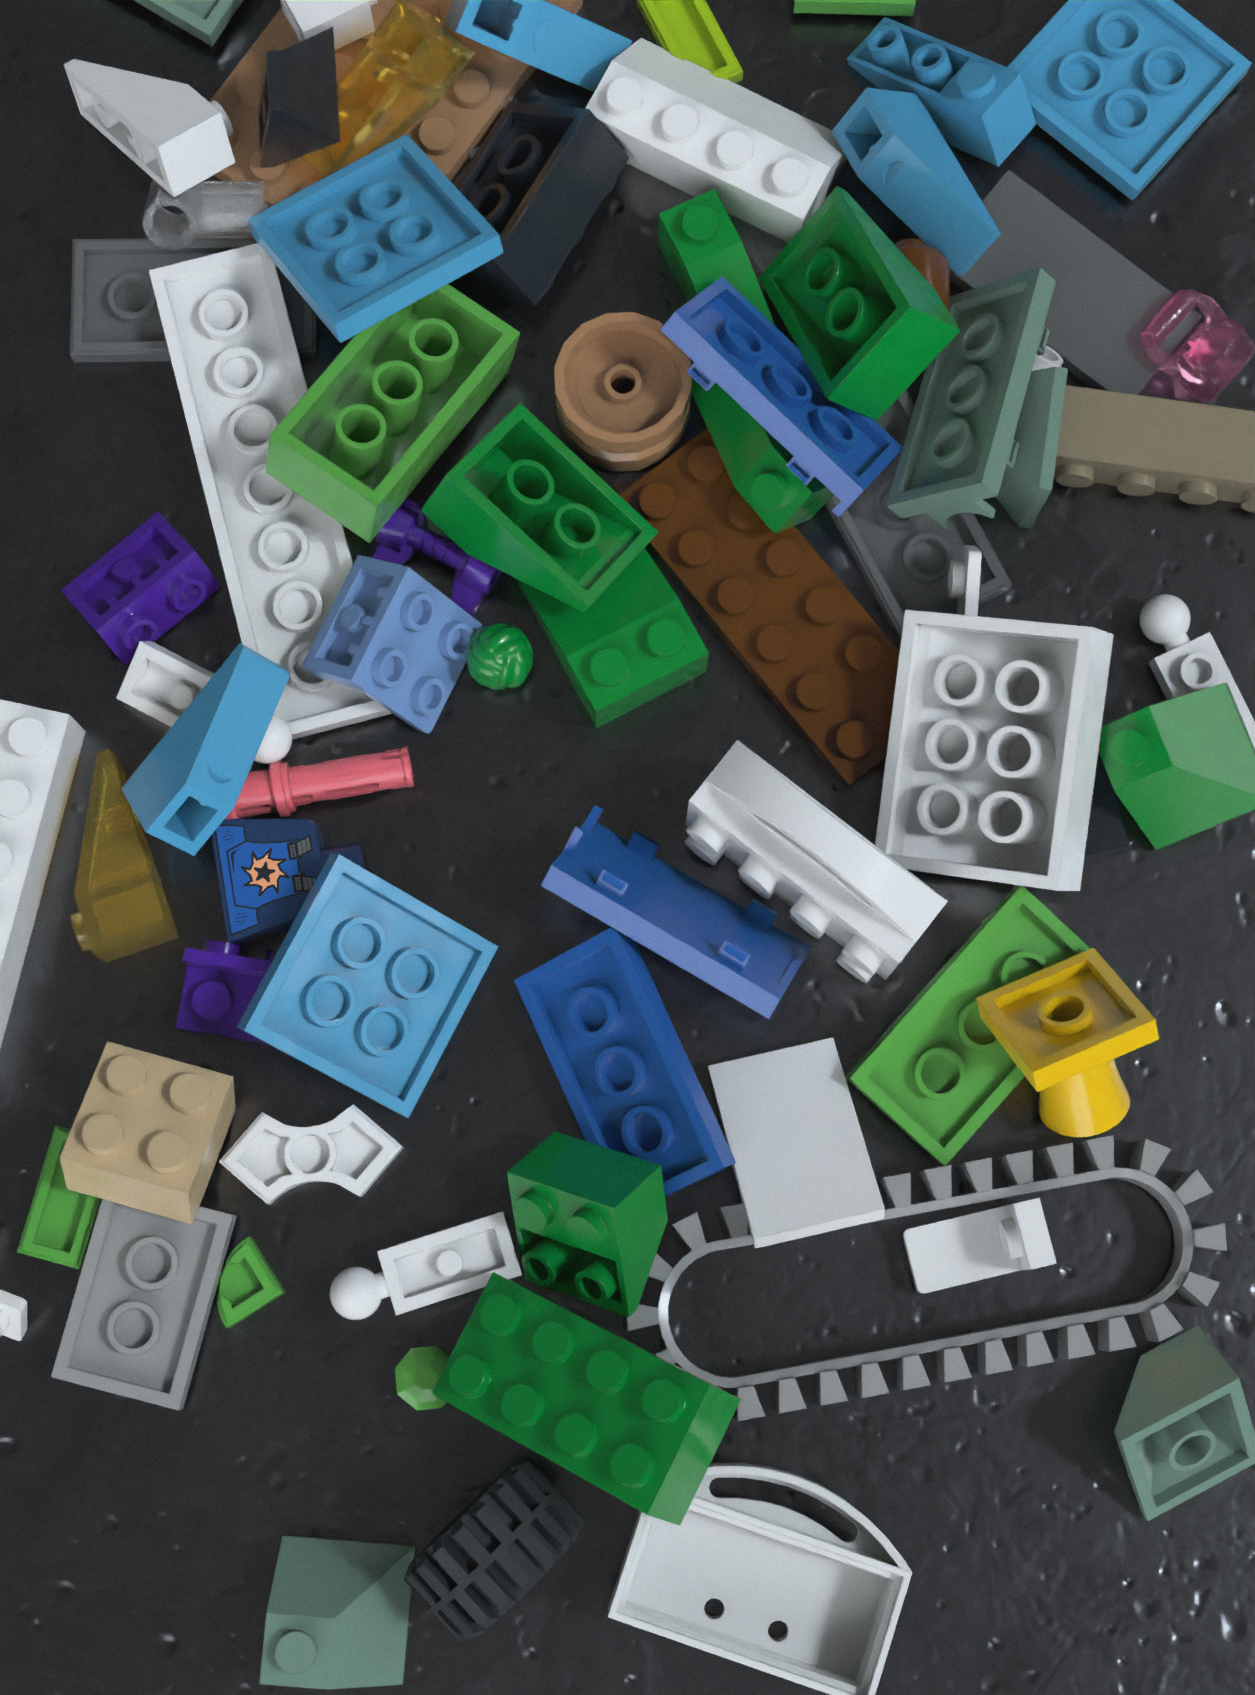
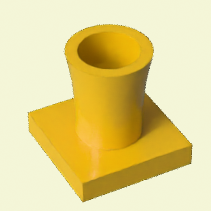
M1091 948L976 998L980 1018L1034 1089L1039 1092V1115L1042 1122L1050 1130L1069 1137H1089L1106 1132L1123 1120L1130 1107V1097L1117 1070L1114 1059L1159 1040L1156 1019L1095 948Z

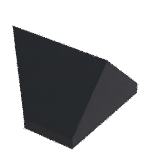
M333 27L282 51H267L257 110L261 167H275L340 142Z

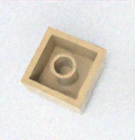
M107 1041L60 1155L67 1189L193 1225L236 1110L233 1076Z

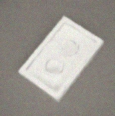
M833 1037L708 1066L709 1079L725 1139L736 1161L733 1164V1169L755 1249L884 1219V1204Z

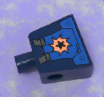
M224 819L212 834L227 940L242 948H247L288 933L330 853L340 854L365 869L360 843L324 849L321 829L316 821L311 819Z

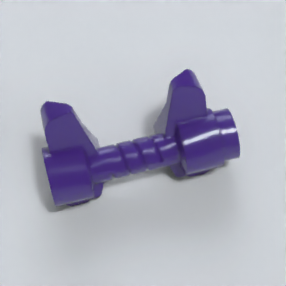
M405 499L375 536V541L379 542V545L372 558L403 565L419 551L456 569L451 600L468 614L474 616L485 594L488 595L492 591L502 571L468 555L453 540H448L447 537L440 534L437 535L436 532L428 529L426 515L419 510V503L411 499Z

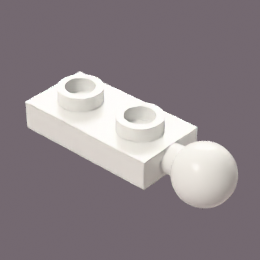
M1161 594L1148 600L1140 613V627L1148 639L1155 643L1163 644L1167 651L1148 662L1166 699L1170 700L1215 685L1228 683L1255 748V721L1211 633H1206L1190 641L1186 634L1190 626V611L1180 598L1174 595Z
M140 641L116 698L172 727L213 677L214 673L152 641ZM273 714L254 761L263 764L274 763L284 758L289 752L292 745V732L287 722L280 716Z
M502 1211L377 1251L383 1271L374 1274L363 1267H351L343 1270L335 1277L331 1284L330 1300L333 1308L341 1316L350 1320H361L372 1315L379 1307L381 1300L387 1297H391L395 1314L400 1315L484 1288L492 1272L507 1279L521 1276L523 1273L505 1214Z

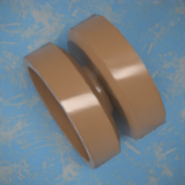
M635 312L606 313L581 324L563 343L554 366L557 423L568 446L587 463L612 472L639 471L662 461L681 441L690 417L692 381L691 376L686 371L690 368L691 362L689 357L660 330L664 326L660 321Z

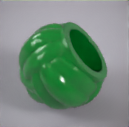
M504 623L481 626L475 631L474 636L467 645L466 659L468 671L477 683L493 690L518 687L525 681L532 669L533 651L530 642L525 634L514 626Z

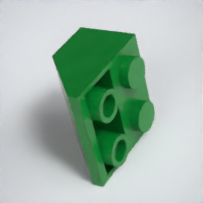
M554 1131L507 1171L523 1277L525 1280L630 1317L638 1308L668 1221L661 1165Z

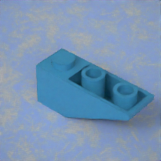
M452 0L443 23L463 36L592 92H595L611 61L630 47L632 40L546 0Z
M884 17L847 58L848 64L879 89L917 93L946 142L999 167L1036 125L1020 72Z
M867 87L831 132L858 178L927 246L941 252L947 258L949 267L957 275H964L1001 235V232L918 94Z
M242 643L235 648L121 788L146 833L195 856L235 807L289 679L290 673L287 669Z

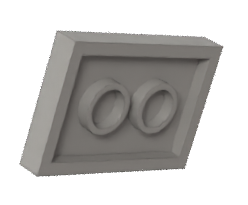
M102 1199L51 1377L163 1407L182 1410L237 1216L199 1206L192 1225Z

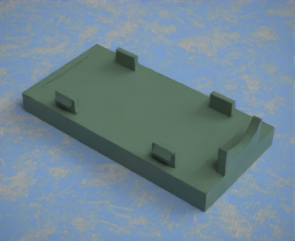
M1041 267L950 296L948 311L959 327L960 332L925 369L886 504L889 509L901 518L926 513L945 529H948L949 517L959 513H974L994 518L996 510L983 499L998 496L1005 468L1009 470L1014 467L1019 443L1013 439L1036 354L1038 356L1044 354L1050 330L1044 324L1056 281Z

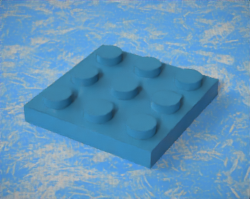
M1068 0L1011 62L1008 68L1021 73L1036 124L1133 201L1247 74L1252 62L1173 0Z
M407 134L247 219L253 238L340 343L504 253L500 236L496 230Z
M330 853L237 1028L399 1115L409 1118L499 946L340 854Z

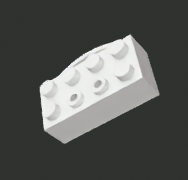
M738 740L689 800L685 824L688 827L686 831L689 836L685 840V844L696 855L711 865H715L724 854L740 867L738 869L740 873L739 878L750 889L765 899H770L773 894L777 895L792 907L790 909V918L815 938L820 939L824 933L844 947L842 953L836 959L837 962L852 976L864 983H867L875 972L886 980L948 902Z
M711 1463L680 1526L639 1511L608 1606V1617L830 1695H875L912 1571L889 1539L864 1514L842 1497L820 1484L794 1473L768 1466L746 1463ZM715 1478H748L791 1487L818 1499L838 1511L855 1525L856 1535L850 1541H843L809 1517L778 1504L741 1497H715L710 1493V1483ZM713 1598L719 1599L723 1603L722 1612L716 1616L708 1615L704 1610L706 1602ZM782 1621L786 1624L787 1629L782 1637L774 1638L768 1634V1628L772 1622Z

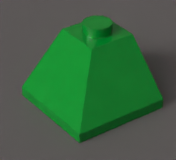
M1222 683L1150 705L1101 727L1098 752L1112 787L1156 850L1255 810V748L1228 683Z

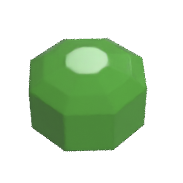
M438 1345L411 1348L395 1367L397 1394L415 1410L444 1407L447 1402L436 1397L432 1392L450 1355Z

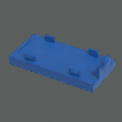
M723 276L676 310L660 329L694 361L686 372L706 391L710 390L717 383L794 456L786 464L789 470L805 485L816 477L841 500L832 510L838 518L903 449L872 418L827 400L800 350Z
M595 805L580 828L575 826L563 852L550 866L541 886L769 1019L811 947L774 926L772 923L778 912L753 899L748 908L745 909L657 858L655 854L660 844L635 830L630 841L597 823L604 809Z
M611 927L514 980L587 1142L661 1165L665 1197L723 1171L724 1168L736 1163L711 1105L703 1092L659 996L651 974L633 939Z

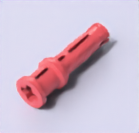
M404 746L379 753L362 754L289 767L287 762L282 763L281 760L270 763L267 769L249 772L235 807L225 819H239L277 812L281 818L288 817L292 812H296V806L370 794L388 789L414 787L408 747Z

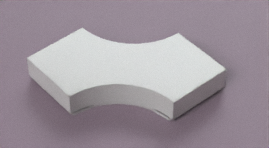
M353 1104L335 1119L311 1127L285 1125L261 1112L219 1163L265 1203L271 1205L286 1191L312 1182L338 1184L362 1197L404 1147Z

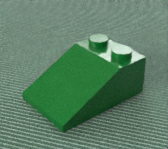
M838 186L759 277L826 399L876 421L960 332L959 327L936 290L848 192Z
M521 403L446 474L421 509V512L468 555L582 612H585L659 533Z
M645 548L585 612L515 578L596 729L707 671L708 650L679 598Z

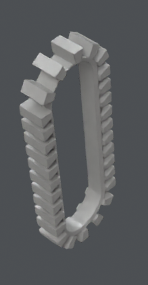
M1114 1135L1076 1143L1088 1171L1080 1174H1074L1073 1143L1037 1150L1048 1178L1047 1180L1033 1182L1032 1150L997 1158L1008 1187L992 1190V1158L959 1164L957 1167L968 1191V1194L952 1197L951 1165L920 1171L918 1176L928 1202L911 1205V1172L883 1177L878 1180V1183L889 1209H885L884 1219L877 1221L1105 1179L1128 1181L1148 1191L1167 1212L1174 1232L1175 1246L1171 1267L1163 1281L1151 1293L1134 1302L734 1377L714 1375L691 1363L676 1345L669 1326L668 1305L672 1289L679 1276L696 1259L715 1251L753 1245L751 1234L748 1235V1221L742 1203L718 1209L728 1234V1239L706 1243L697 1212L672 1224L671 1227L690 1252L681 1258L673 1268L656 1254L648 1277L664 1282L658 1307L639 1304L637 1310L630 1317H627V1331L658 1324L666 1348L654 1354L672 1364L677 1362L684 1370L715 1386L735 1388V1396L741 1399L735 1411V1419L737 1421L765 1416L754 1385L775 1381L776 1412L780 1414L806 1409L795 1377L816 1373V1404L822 1406L848 1401L836 1369L856 1366V1396L865 1398L889 1393L878 1365L879 1361L896 1358L897 1388L908 1390L931 1385L919 1357V1354L937 1351V1381L945 1383L972 1378L959 1346L977 1343V1373L988 1375L1013 1370L1002 1343V1338L1017 1336L1018 1366L1023 1367L1054 1362L1042 1331L1057 1328L1058 1358L1073 1359L1095 1355L1085 1327L1082 1324L1097 1321L1099 1351L1111 1352L1137 1347L1125 1320V1315L1139 1313L1147 1341L1161 1342L1184 1330L1163 1303L1175 1291L1193 1307H1207L1215 1294L1220 1282L1190 1272L1189 1268L1193 1249L1210 1252L1227 1251L1225 1223L1211 1224L1192 1229L1184 1205L1209 1195L1213 1191L1197 1169L1183 1172L1170 1187L1155 1178L1154 1176L1169 1154L1170 1148L1146 1138L1133 1142L1129 1168L1114 1167Z

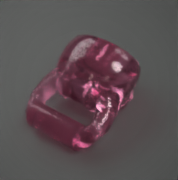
M1194 289L1177 290L1141 330V344L1149 361L1165 374L1177 378L1190 396L1203 403L1212 401L1255 354V345L1246 334L1244 327L1235 320L1227 318L1223 309L1212 297ZM1195 307L1199 308L1205 320L1195 327V331L1182 346L1176 348V352L1173 355L1162 351L1160 345Z

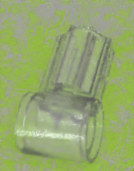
M153 180L150 185L143 215L145 234L154 244L170 250L185 248L195 238H253L247 219L269 208L267 187H265L264 181H202L173 197ZM163 206H175L185 213H170Z

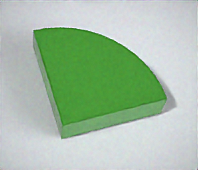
M247 1237L234 1248L226 1261L220 1277L217 1304L221 1319L226 1328H231L285 1293L252 1237Z

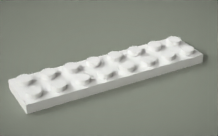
M256 243L149 270L242 644L287 669L290 673L274 714L287 722L292 732V740L392 714V712L359 689L319 678L302 667L323 622L353 566V561L344 526L266 473L270 434L308 391L276 264L262 247Z

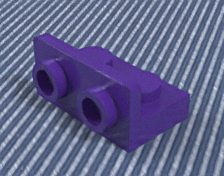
M157 512L61 591L121 662L126 664L133 659L140 641H156L216 592L220 585L195 550Z
M204 940L202 950L184 948L182 961L187 964V971L176 1029L190 1033L267 1044L237 1028V1025L278 950H267L266 958L263 960L240 956L241 946L222 941Z

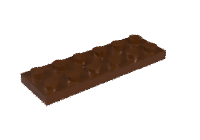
M708 428L622 492L620 496L659 532L647 545L649 550L848 790L886 760L900 652L795 526L776 534L770 530L734 487Z

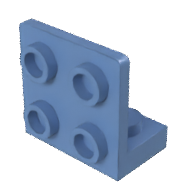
M358 555L302 667L319 678L359 689L417 731L429 734L433 730L467 661V645L474 636L475 631L482 624L411 568Z

